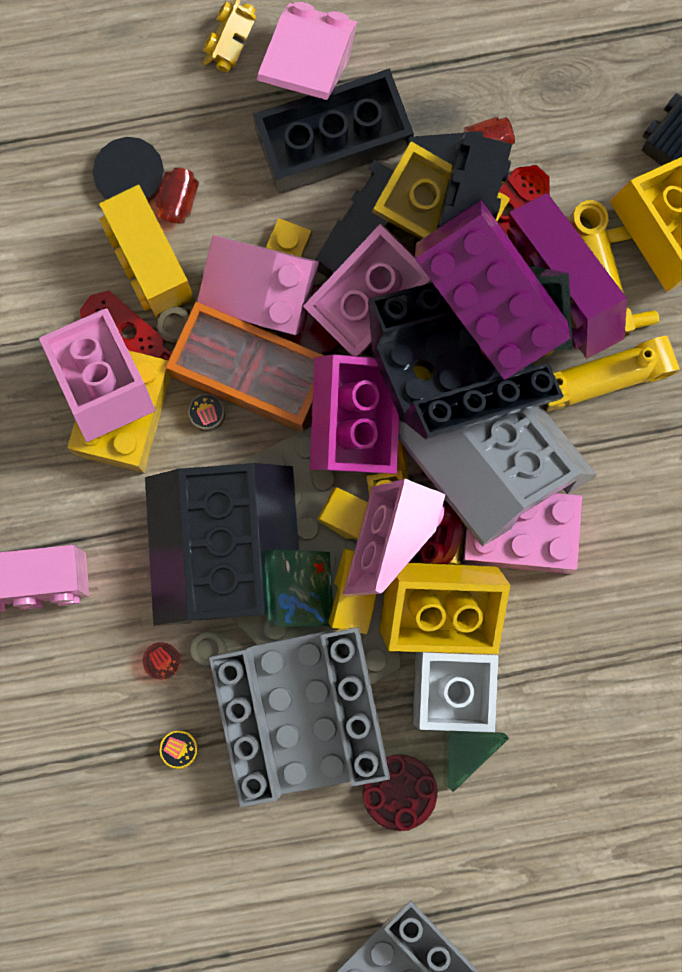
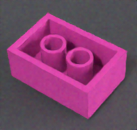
M343 355L315 357L310 470L397 474L399 415L375 358Z

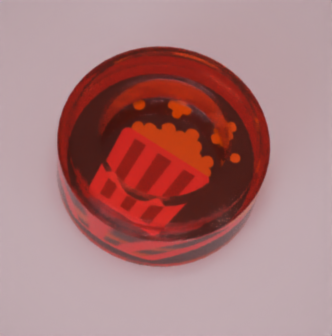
M165 642L155 643L148 647L143 655V667L152 678L167 680L176 675L180 669V654L171 644Z

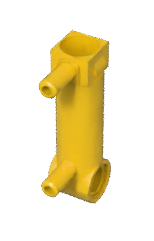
M594 200L583 201L572 211L567 219L623 292L610 243L633 238L625 226L606 229L609 218L606 208L601 203ZM580 217L588 219L592 229L584 227L580 222ZM627 307L625 337L636 328L658 324L660 320L658 312L652 310L632 315L631 310Z
M656 337L640 343L634 348L555 372L554 376L564 397L560 400L544 404L545 411L560 410L567 405L570 406L643 382L650 383L662 380L678 373L680 368L669 337Z

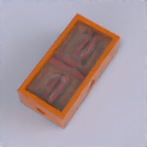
M195 302L165 368L171 378L206 393L213 394L220 399L295 431L303 432L312 414L315 357L324 355L204 304Z

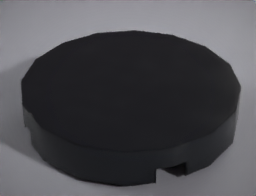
M123 137L112 140L100 150L94 161L93 176L95 185L105 200L136 185H140L149 203L158 195L164 181L165 171L161 156L153 145L141 138Z

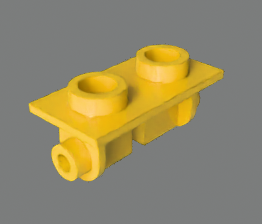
M232 0L230 3L225 1L216 17V20L220 22L216 33H210L203 46L202 51L207 54L202 65L206 66L213 60L217 62L216 68L222 72L228 73L230 68H235L244 45L234 40L233 36L236 35L244 41L247 39L256 20V15L254 14L256 9L252 5L244 3L241 6L239 5L240 0Z

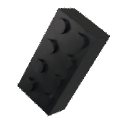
M390 68L335 86L328 100L308 95L253 114L255 130L278 194L372 163L374 159L378 161L405 152L408 138L414 137V132Z

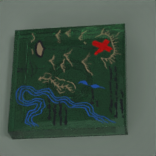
M278 549L264 551L269 628L331 627L328 623L333 607L330 552Z

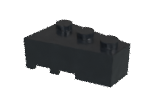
M468 132L463 135L458 142L436 230L480 200L483 201L496 220L501 204V198H497L501 183H505L511 165V160H508L513 144Z
M375 159L369 167L371 171L370 179L361 192L355 191L350 199L354 203L342 221H337L315 261H319L317 271L327 278L334 274L380 224L391 232L396 227L372 213L373 208L394 173L393 170Z

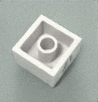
M416 652L413 725L419 730L495 732L498 655Z

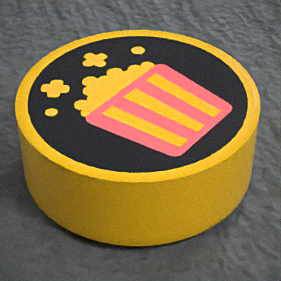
M186 731L170 732L161 741L160 756L164 763L172 768H185L191 765L198 755L197 741Z

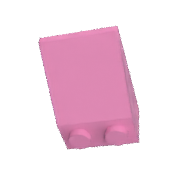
M289 3L280 16L258 72L257 81L328 100L349 62L357 21L350 20L346 14L331 11L325 13L314 10V7L308 3Z
M380 224L303 307L352 356L359 357L372 345L368 310L369 299L428 284L432 281L416 261L415 254L388 228Z
M212 235L197 302L252 324L294 335L302 333L307 310L303 305L311 297L319 261Z
M107 308L39 338L86 442L156 411L138 369Z
M407 479L372 487L343 595L351 597L383 593L436 531L444 516V507L442 505L445 494Z

